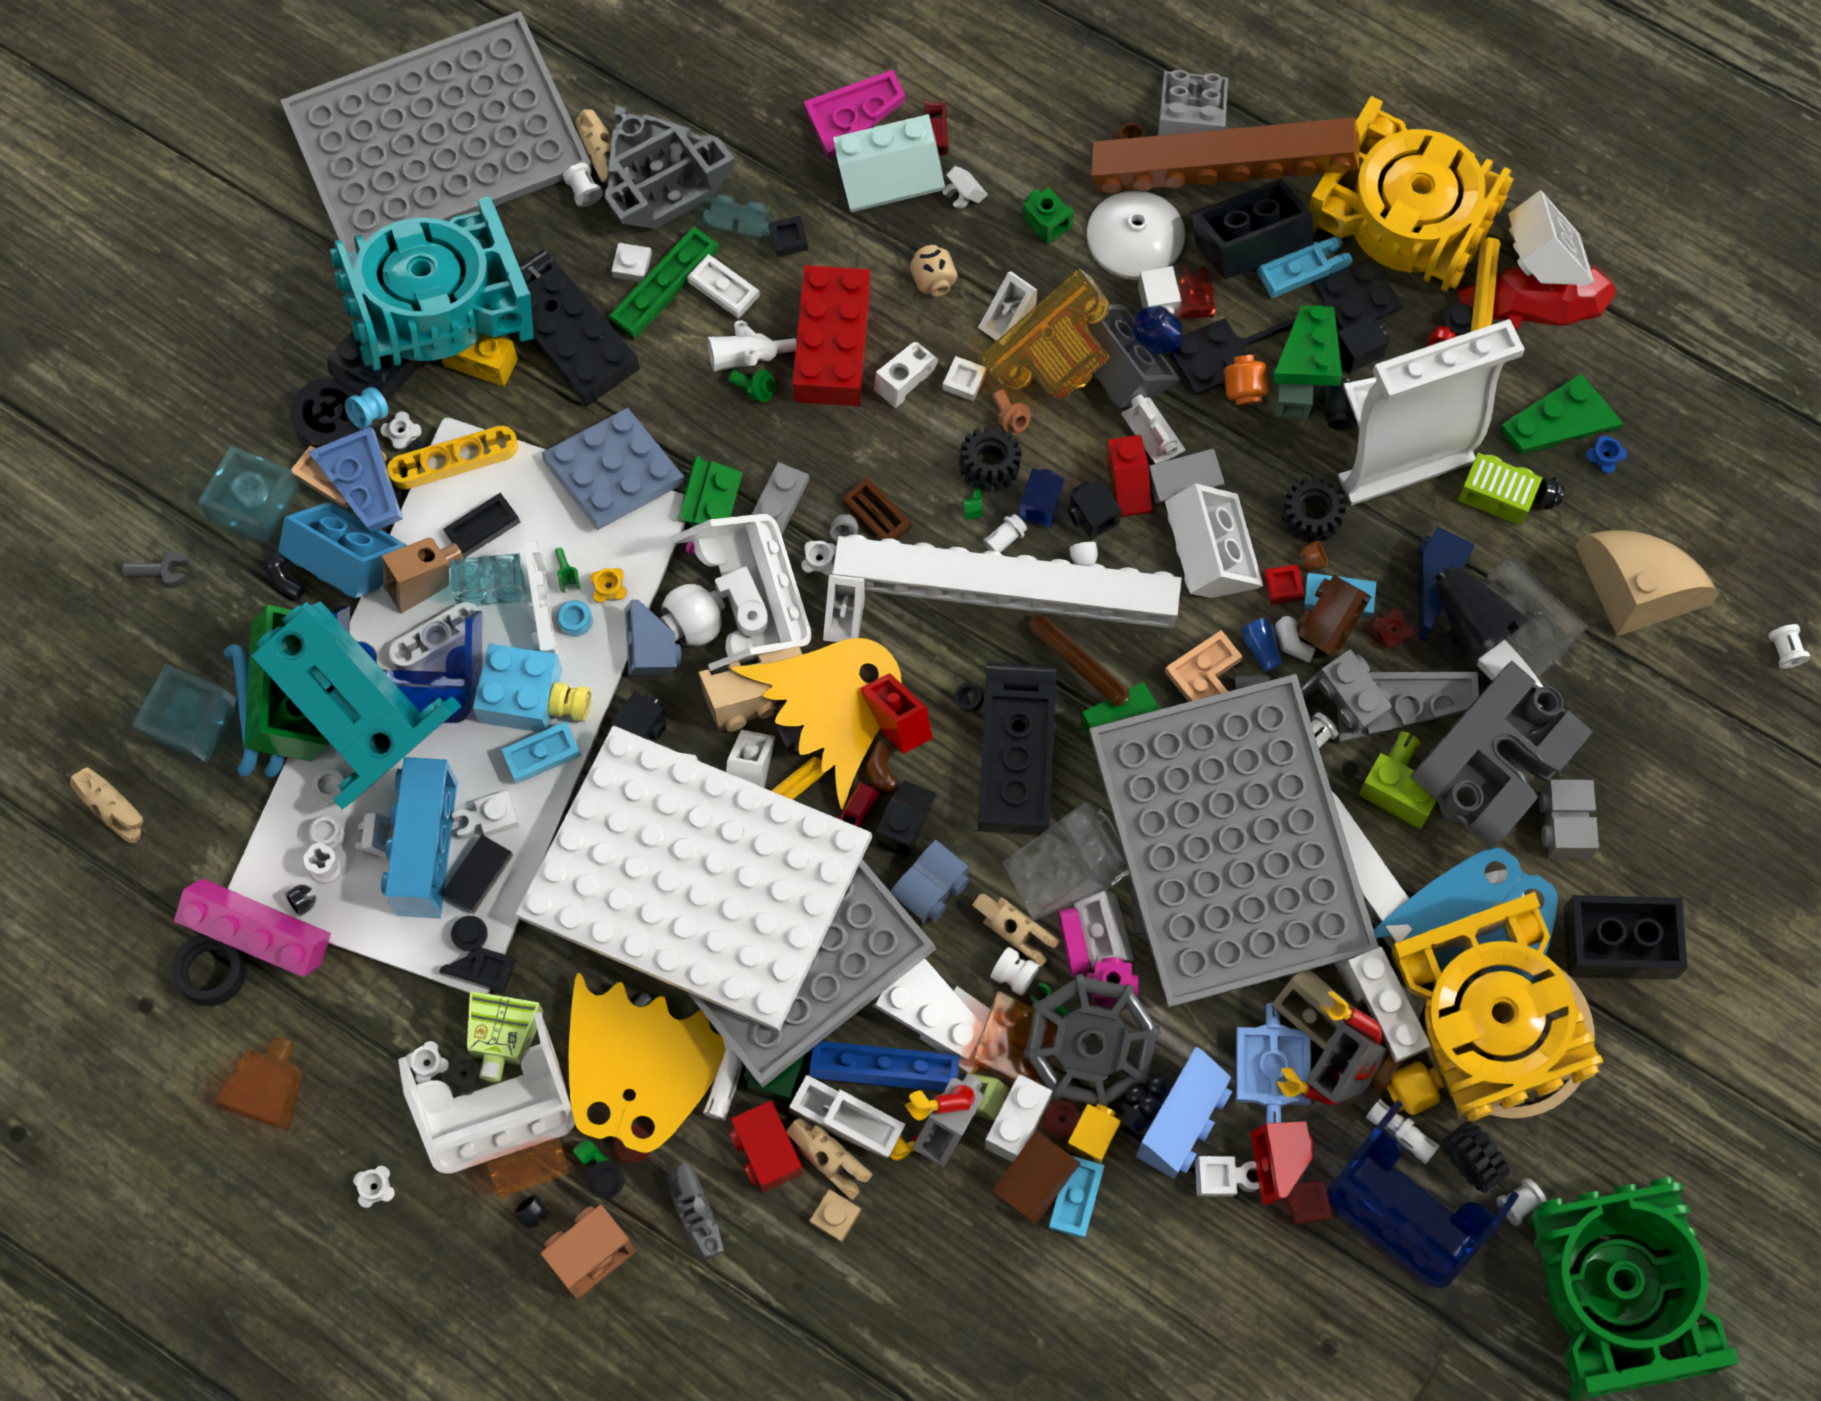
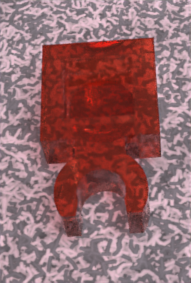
M1184 266L1181 275L1182 283L1179 285L1181 318H1214L1215 300L1213 284H1205L1207 268L1201 266L1199 275L1193 276L1189 273L1188 266Z

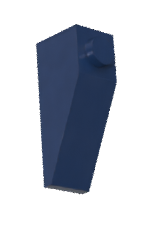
M1437 527L1432 537L1425 535L1417 551V554L1422 556L1417 567L1419 639L1426 641L1443 608L1433 588L1438 583L1435 576L1450 564L1455 569L1459 566L1465 567L1475 544L1440 527Z

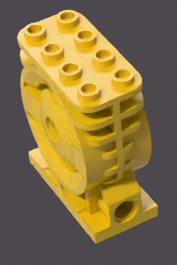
M1371 96L1356 120L1360 134L1359 170H1350L1341 174L1333 172L1324 174L1311 196L1308 208L1312 213L1313 235L1316 234L1319 228L1339 238L1354 235L1364 252L1378 263L1410 274L1412 272H1425L1424 282L1430 283L1435 276L1443 280L1441 290L1447 292L1450 287L1456 289L1465 273L1463 270L1467 263L1470 264L1478 251L1479 242L1487 236L1493 224L1492 219L1496 213H1500L1508 197L1507 193L1514 181V178L1510 177L1511 170L1505 167L1501 174L1498 175L1490 171L1493 161L1486 159L1481 167L1475 158V153L1470 152L1462 143L1443 133L1425 129L1407 130L1404 121L1381 111L1383 101ZM1386 174L1381 190V200L1378 192V178ZM1415 191H1420L1424 194H1418ZM1457 196H1459L1462 201L1461 205L1453 215L1444 220L1453 210ZM1386 207L1389 213L1387 217L1384 219L1381 216V213ZM1416 227H1422L1419 233H1414Z
M1535 892L1395 943L1391 953L1394 964L1400 971L1408 993L1426 1001L1425 1028L1431 1048L1440 1066L1439 1070L1445 1078L1449 1095L1453 1098L1456 1105L1458 1117L1466 1116L1468 1121L1471 1122L1490 1115L1489 1113L1493 1111L1491 1107L1502 1104L1503 1109H1508L1525 1102L1524 1100L1528 1099V1093L1537 1091L1540 1097L1559 1090V1087L1564 1085L1563 1081L1572 1078L1575 1084L1592 1078L1596 1073H1599L1598 1067L1603 1063L1601 1055L1597 1054L1594 1047V1038L1586 1028L1584 1023L1586 1019L1578 1009L1567 978L1559 967L1543 954L1550 934L1539 908L1541 905ZM1501 927L1505 930L1509 942L1494 941L1480 945L1477 942V938L1496 932ZM1540 942L1537 950L1529 947ZM1455 946L1465 949L1441 973L1434 954ZM1491 966H1510L1518 968L1532 977L1538 975L1543 979L1532 984L1525 977L1513 972L1497 971L1485 974L1472 982L1461 999L1458 1012L1439 1018V1010L1453 1006L1461 985L1467 978L1481 969ZM1431 983L1433 991H1429L1420 986ZM1498 1005L1506 1006L1511 1011V1021L1505 1024L1498 1023L1492 1016V1008ZM1558 1011L1560 1012V1018L1551 1022L1549 1033L1543 1044L1534 1053L1523 1059L1500 1062L1484 1058L1473 1050L1460 1055H1456L1453 1051L1472 1044L1480 1051L1492 1056L1509 1057L1520 1054L1537 1041L1543 1031L1546 1016Z

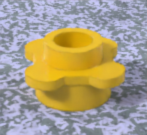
M605 568L592 573L590 580L595 587L593 599L597 603H604L606 600L614 598L623 600L627 595V590L623 587L622 582L625 576L624 572L619 568ZM607 583L612 584L610 588L605 587Z

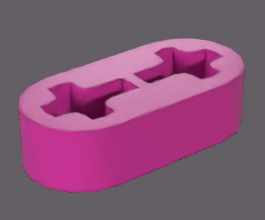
M1077 908L1058 910L1059 925L1070 975L1076 976L1090 973L1088 954Z

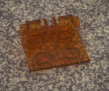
M997 991L972 1058L975 1060L974 1065L983 1070H988L990 1067L1014 1080L1020 1074L1037 1083L1039 1074L1030 1060L1024 1058L1023 1049L1027 1047L1035 1009ZM1050 1019L1047 1020L1042 1046L1051 1045L1057 1029V1024Z

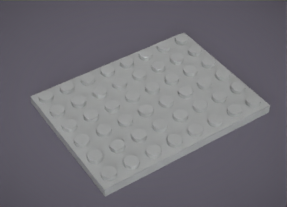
M521 11L280 100L339 240H342L346 252L356 250L354 236L362 235L364 242H366L375 232L394 222L419 217L437 218L450 222L452 217L479 211L478 199L491 196L494 206H498L563 181L564 172L570 166L577 163H587L590 170H592L590 159Z
M1297 674L1089 728V735L1167 1008L1352 959L1379 948Z

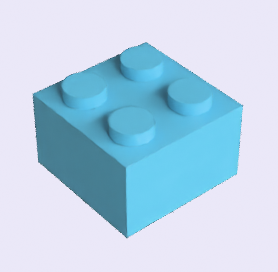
M488 643L473 705V710L479 723L539 733L549 729L552 717L549 716L548 712L550 694L553 684L560 682L562 666L558 655Z

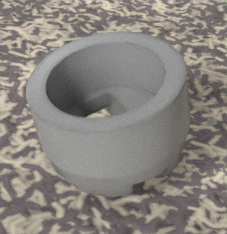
M849 514L838 515L831 524L830 535L836 542H838V536L847 537L848 535L858 534V523ZM843 525L848 526L849 532H843Z

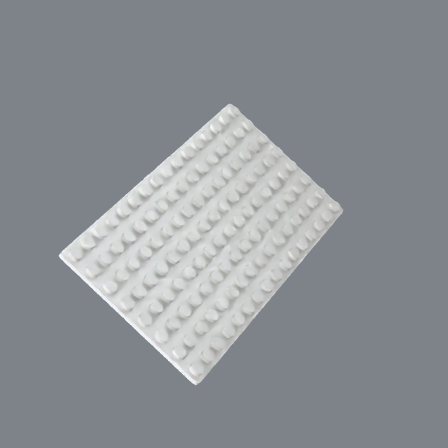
M445 418L441 421L430 446L485 429L451 418ZM504 438L498 439L500 449L507 447ZM517 440V453L508 460L411 488L400 511L403 520L395 522L390 535L406 545L428 537L433 538L439 549H442L452 544L443 531L445 527L500 492L518 515L521 523L464 558L463 562L449 568V585L445 589L402 614L384 589L383 584L378 590L361 596L346 629L420 712L439 697L445 702L453 696L462 706L405 757L447 759L458 782L454 812L459 809H466L470 812L477 809L474 800L508 790L520 826L487 837L513 853V857L474 914L443 897L441 919L398 916L391 904H388L385 894L381 892L382 875L384 872H388L390 859L365 853L356 849L355 846L356 843L362 842L363 831L358 830V825L364 822L365 814L378 813L390 818L392 804L398 803L399 790L395 788V776L397 769H402L403 758L342 810L337 804H322L316 799L311 790L313 777L322 769H338L346 778L355 771L329 743V746L312 762L287 758L228 887L231 891L330 932L331 936L328 942L330 945L469 994L471 991L489 994L490 990L445 977L439 973L442 966L449 965L470 953L462 951L454 945L451 938L452 927L458 919L464 916H476L485 923L488 930V937L482 948L506 954L520 921L515 914L553 842L628 663L625 607L631 600H639L650 610L677 545L671 544L669 537L682 532L686 524L685 521H676L684 494L670 491L597 530L543 462L542 452L546 449ZM487 442L482 443L485 453H490ZM467 446L461 451L460 456L466 460L473 459L478 455L479 449L474 446ZM434 456L430 458L427 466L431 469H440L445 465L446 459L443 456ZM422 466L419 469V473L424 472ZM537 540L546 567L557 654L562 666L560 682L567 683L570 688H577L578 686L590 687L592 696L589 713L585 722L573 720L568 715L562 717L552 716L549 726L551 728L567 721L581 756L516 784L501 749L539 732L479 723L473 710V705L488 643L534 650L532 632H537L536 621H530L527 601L532 600L531 590H526L523 569H527L523 542ZM557 548H563L568 564L578 570L579 590H577L575 584L565 585L566 593L560 591L557 576L560 565L555 553ZM605 568L621 569L625 575L622 582L623 587L627 590L626 597L623 600L614 598L608 599L604 603H597L593 599L595 587L590 580L592 573ZM607 583L605 587L610 588L612 584ZM571 600L584 602L590 608L593 618L589 631L577 637L564 634L557 622L559 608L565 602ZM470 602L479 607L484 619V626L476 636L415 671L401 672L396 669L389 656L390 646L395 640L460 603ZM467 614L461 616L462 622H465L467 626L473 623L472 617H469ZM452 622L447 623L452 631V634H457L455 627H453ZM439 629L434 630L428 635L427 641L432 645H439L446 639V632ZM419 639L416 642L418 646L421 648L422 653H424L426 649L424 648L421 639ZM407 649L401 651L402 657L406 661L412 658L411 652L407 651ZM323 816L335 817L341 822L345 830L343 842L338 848L334 849L336 856L339 857L342 863L343 870L341 876L330 884H322L314 880L303 863L304 854L312 846L308 838L309 827L316 819ZM453 819L445 888L481 835H484L482 828L477 829L472 837L460 839L457 830L467 827L469 823L467 820L455 822ZM327 859L321 860V867L319 869L325 867ZM297 885H307L312 890L306 895L309 897L316 894V903L309 912L300 917L290 906L285 892Z

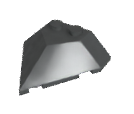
M616 105V123L612 134L608 167L609 182L605 192V200L622 224L656 229L713 199L736 161L719 137L709 134L703 137L691 133L690 128L646 114L640 117L628 113L627 108Z

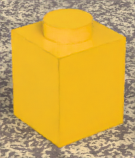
M1087 1104L1067 1144L1066 1150L1082 1159L1101 1164L1119 1129L1121 1120L1115 1118L1117 1114L1106 1106L1097 1104L1096 1107Z

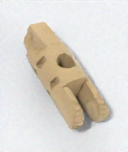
M582 110L575 121L580 140L601 182L608 183L612 138L594 110Z
M88 767L71 776L70 786L82 802L98 818L125 841L137 843V840H140L141 828L139 827L143 824V816L108 781Z
M979 894L972 906L987 917L983 922L986 926L1007 940L1032 961L1039 964L1040 967L1043 966L1047 959L1040 951L1027 943L1031 936L1034 934L1044 944L1053 948L1060 942L1002 897L996 902L986 894ZM1013 920L1017 924V929L1015 932H1013L1010 928V924Z
M801 1117L795 1120L787 1129L786 1133L799 1146L797 1150L821 1173H824L848 1198L854 1200L860 1192L859 1188L842 1170L845 1168L854 1178L864 1183L868 1182L873 1174L819 1125L813 1126Z

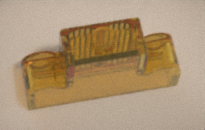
M1078 269L978 358L998 383L1014 390L1024 389L1031 383L1034 376L1048 394L1058 399H1064L1075 388L1085 386L1092 379L1091 374L1109 359V354L1087 327L1089 323L1097 324L1106 318L1110 309L1109 300L1092 277Z

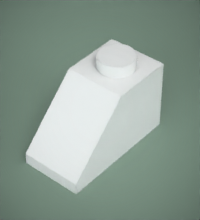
M741 730L728 757L726 772L765 788L775 736Z

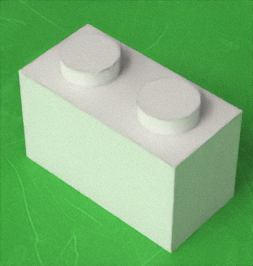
M1019 1074L986 1138L985 1149L1014 1162L1034 1134L1051 1100L1052 1090Z

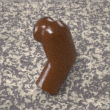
M878 741L865 770L872 786L876 790H882V792L888 794L894 791L897 786L896 777L891 775L886 766L893 748L884 742Z

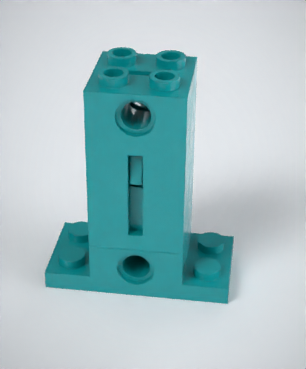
M321 601L311 606L306 602L301 607L297 606L282 619L286 625L283 628L280 625L275 630L271 629L255 643L259 649L251 655L355 770L337 786L341 792L333 800L342 810L363 794L462 707L453 696L445 702L439 697L420 712ZM295 635L300 638L302 648L297 645ZM381 733L388 736V738L390 739V744H387L383 740Z

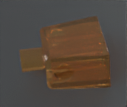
M274 1036L266 1055L253 1050H247L215 1101L224 1109L288 1131L302 1079V1072L295 1065L287 1062L294 1043Z

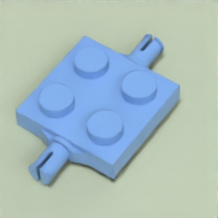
M1272 1003L1265 1004L1266 1025L1256 1028L1237 1027L1236 1102L1257 1103L1266 1106V1124L1273 1123V1115L1274 1123H1281V1107L1289 1104L1310 1105L1311 1099L1303 1097L1301 1092L1294 1097L1285 1096L1276 1084V1081H1288L1281 1072L1285 1067L1292 1068L1301 1081L1305 1082L1311 1073V1039L1300 1029H1291L1280 1025V1012L1271 1005Z

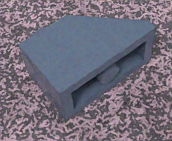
M631 600L625 607L629 676H670L681 662L680 644H675V633L639 600Z

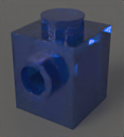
M1032 468L1020 502L1019 518L1051 528L1063 495L1065 478L1060 477L1051 470L1043 469L1040 471Z

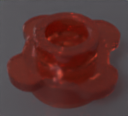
M1399 609L1391 610L1388 616L1383 619L1377 618L1373 623V629L1378 632L1380 640L1388 648H1395L1405 638L1411 639L1415 633L1414 627L1407 624L1403 618L1404 613ZM1391 626H1395L1397 630L1392 631Z

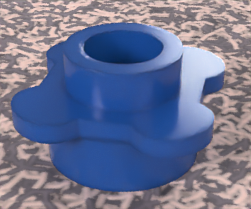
M1600 436L1596 446L1588 449L1586 452V459L1589 462H1595L1601 467L1602 472L1606 474L1613 473L1616 468L1615 465L1627 457V451L1620 442L1609 436ZM1603 453H1608L1609 457H1605Z

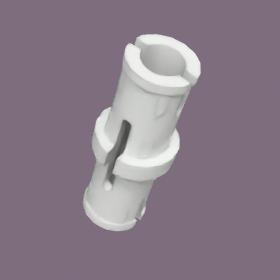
M1381 1099L1366 1116V1119L1377 1125L1392 1138L1391 1142L1396 1146L1398 1144L1402 1145L1424 1164H1427L1440 1147L1439 1144L1420 1132L1414 1126V1121L1410 1118L1406 1120Z

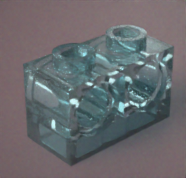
M520 553L450 560L451 589L457 605L463 602H470L481 606L527 601V590L523 575L525 567Z

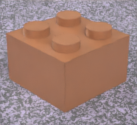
M601 1204L595 1209L593 1206H590L582 1211L574 1220L576 1225L566 1233L559 1231L551 1236L544 1244L546 1249L541 1252V1255L577 1300L636 1252L628 1237Z

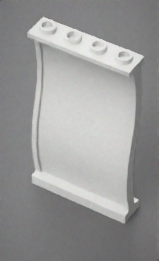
M1510 319L1375 364L1373 373L1376 377V382L1369 389L1364 400L1354 467L1349 471L1338 474V479L1351 506L1474 463L1475 456L1473 451L1482 443L1491 422L1497 381L1505 362L1522 357L1525 351Z

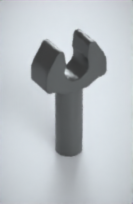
M168 551L160 563H124L122 570L124 577H160L167 588H177L187 583L188 579L184 573H171V570L176 566H189L190 563L180 553Z

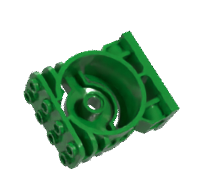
M1673 1177L1653 1180L1650 1182L1651 1186L1637 1190L1636 1184L1620 1186L1613 1189L1614 1193L1603 1197L1600 1196L1599 1191L1584 1193L1577 1196L1578 1200L1564 1204L1563 1198L1548 1200L1540 1203L1541 1207L1533 1209V1214L1527 1219L1529 1227H1534L1536 1239L1533 1243L1535 1249L1540 1250L1542 1262L1539 1265L1541 1271L1546 1272V1292L1551 1309L1560 1325L1572 1337L1570 1344L1564 1352L1572 1383L1568 1386L1571 1401L1718 1373L1739 1364L1735 1348L1729 1349L1721 1319L1703 1308L1708 1293L1709 1278L1707 1264L1703 1251L1695 1238L1697 1236L1695 1228H1689L1686 1216L1691 1212L1689 1205H1683L1680 1193L1684 1191L1683 1184L1681 1182L1674 1183ZM1619 1235L1629 1237L1642 1243L1652 1252L1667 1250L1670 1256L1655 1258L1646 1248L1635 1242L1614 1239L1600 1243L1591 1249L1582 1259L1577 1274L1570 1275L1569 1271L1573 1267L1580 1251L1591 1241L1604 1236ZM1615 1274H1621L1627 1278L1629 1282L1627 1292L1621 1291L1616 1287L1614 1283ZM1681 1290L1680 1298L1666 1300L1659 1317L1650 1326L1636 1332L1619 1333L1604 1329L1590 1319L1583 1310L1586 1308L1596 1319L1611 1326H1633L1650 1318L1657 1311L1662 1303L1664 1293ZM1677 1339L1682 1358L1668 1361L1661 1356L1659 1348ZM1612 1357H1634L1637 1367L1616 1371Z

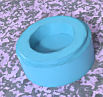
M571 600L565 602L557 612L559 628L568 636H581L587 633L592 626L593 618L590 608L582 601Z

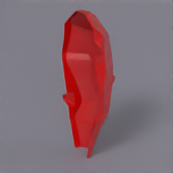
M1520 266L1506 268L1497 273L1493 319H1510L1514 329H1519L1522 321L1567 326L1581 320L1600 317L1615 296V286L1595 266H1590L1594 282L1589 285L1540 283L1533 274L1527 276ZM1476 283L1456 289L1459 293L1460 304L1467 305L1473 309Z

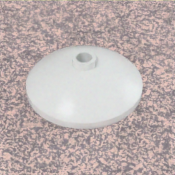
M1133 190L1114 194L1095 208L1088 222L1087 244L1093 258L1103 269L1121 278L1139 280L1141 271L1171 267L1180 257L1184 247L1185 228L1178 211L1164 198L1150 192ZM1138 221L1141 222L1142 225L1136 226L1132 222Z

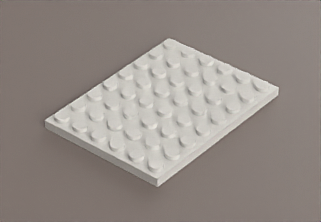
M612 726L515 915L518 919L779 1032L872 839V834L845 821L621 728Z

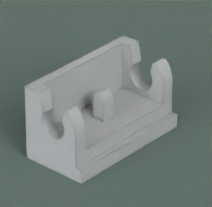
M1214 448L1148 466L1150 491L1154 503L1165 502V500L1195 483L1212 488L1221 487L1225 484Z

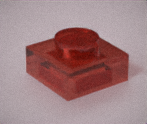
M1324 1180L1296 1184L1287 1195L1293 1225L1325 1221L1332 1218Z

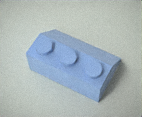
M1195 1047L1142 1140L1136 1155L1140 1160L1173 1179L1176 1178L1180 1170L1184 1173L1188 1172L1197 1156L1196 1153L1191 1151L1197 1139L1203 1142L1206 1140L1215 1123L1209 1119L1215 1107L1222 1110L1232 1093V1090L1226 1088L1231 1076L1198 1047Z

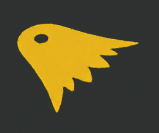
M852 638L781 661L732 667V670L747 678L773 685L763 693V697L773 700H787L777 714L775 723L782 726L804 725L799 740L800 755L809 754L824 748L821 762L822 772L825 773L835 765L837 796L840 808L843 809L861 761L880 729L861 693L860 688L869 683L861 679L859 670L863 664L870 663L877 668L879 673L878 679L891 673L901 683V673L893 655L875 641L864 638Z

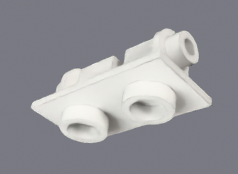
M1142 395L1134 397L1131 400L1133 406L1121 412L1135 435H1142L1144 448L1155 464L1168 461L1185 451V448L1150 397L1144 398Z

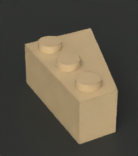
M798 645L758 657L759 662L752 665L781 661L803 654ZM739 661L729 664V671L711 675L709 669L699 672L703 696L719 733L725 730L729 732L739 730L747 724V721L757 717L762 719L774 715L773 711L781 704L787 702V700H773L763 697V693L773 685L747 678L732 670V667L741 666Z

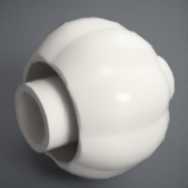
M684 584L675 588L666 596L661 608L664 616L660 620L675 633V641L679 640L684 646L699 647L711 642L720 632L722 626L721 610L725 608V605L716 591L710 593L700 585Z

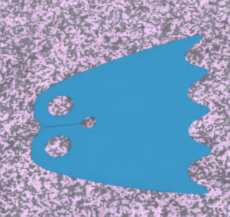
M1495 847L1492 850L1487 849L1469 857L1433 880L1374 929L1376 939L1392 936L1386 926L1409 925L1412 930L1403 939L1406 940L1466 918L1472 914L1490 909L1495 902L1506 903L1520 898L1528 889H1536L1544 897V904L1540 909V913L1550 934L1549 941L1543 952L1546 956L1556 920L1557 892L1541 876H1531L1524 873L1519 867L1517 858L1506 850ZM1494 861L1503 863L1508 871L1506 880L1498 885L1490 883L1485 877L1486 866ZM1502 927L1496 932L1477 938L1479 945L1494 941L1509 942ZM1540 942L1529 947L1537 950ZM1455 946L1434 954L1441 973L1465 949ZM1491 966L1485 968L1488 973L1508 971L1519 974L1528 979L1532 984L1537 983L1539 979L1538 975L1532 977L1515 967ZM1477 972L1472 974L1474 980L1480 977ZM1467 979L1459 988L1464 992L1470 986Z

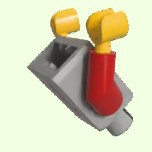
M964 1074L960 1080L952 1078L943 1094L933 1096L931 1101L927 1099L921 1090L912 1093L909 1096L911 1102L905 1104L907 1110L918 1121L925 1119L927 1116L929 1118L920 1135L912 1136V1141L906 1143L902 1134H900L889 1155L890 1158L898 1161L914 1151L915 1154H922L945 1167L984 1098V1095L979 1092L982 1087L981 1081L971 1074Z

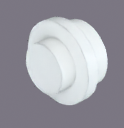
M323 816L316 819L308 830V838L312 845L324 843L332 847L333 850L341 845L345 837L343 825L332 816Z

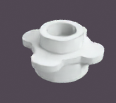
M398 412L394 420L381 426V434L390 439L395 449L401 450L410 446L411 442L421 435V427L409 420L408 413ZM400 428L404 429L402 433L398 432Z
M824 541L807 542L804 546L806 557L801 563L803 571L806 573L818 571L824 575L832 574L836 545L828 544ZM817 556H822V557H823V559L820 560V561L817 560L816 558H817Z
M432 1041L426 1042L424 1046L417 1048L413 1053H409L406 1056L408 1065L416 1073V1081L419 1084L431 1081L432 1077L438 1073H445L449 1068V1062L440 1056L438 1045ZM425 1060H430L429 1066H424Z
M378 1166L375 1170L358 1172L354 1176L353 1182L360 1194L358 1203L362 1207L369 1208L374 1202L381 1200L389 1202L393 1199L395 1191L390 1187L388 1180L390 1171L387 1167ZM376 1183L377 1189L371 1190V1185Z

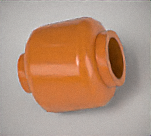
M1254 355L1234 357V364L1224 369L1227 398L1235 401L1237 406L1263 402L1262 397L1266 396L1270 391L1268 369L1265 363L1255 361Z

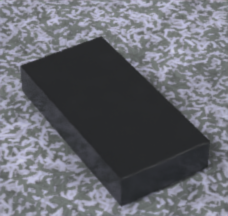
M500 492L445 527L443 531L451 543L457 544L463 558H466L521 522L518 515Z
M481 835L442 892V895L474 914L513 857V853L488 837Z

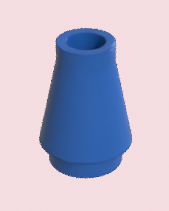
M1267 618L1256 620L1241 628L1244 635L1241 638L1259 662L1264 672L1275 669L1283 664L1273 624L1269 625Z

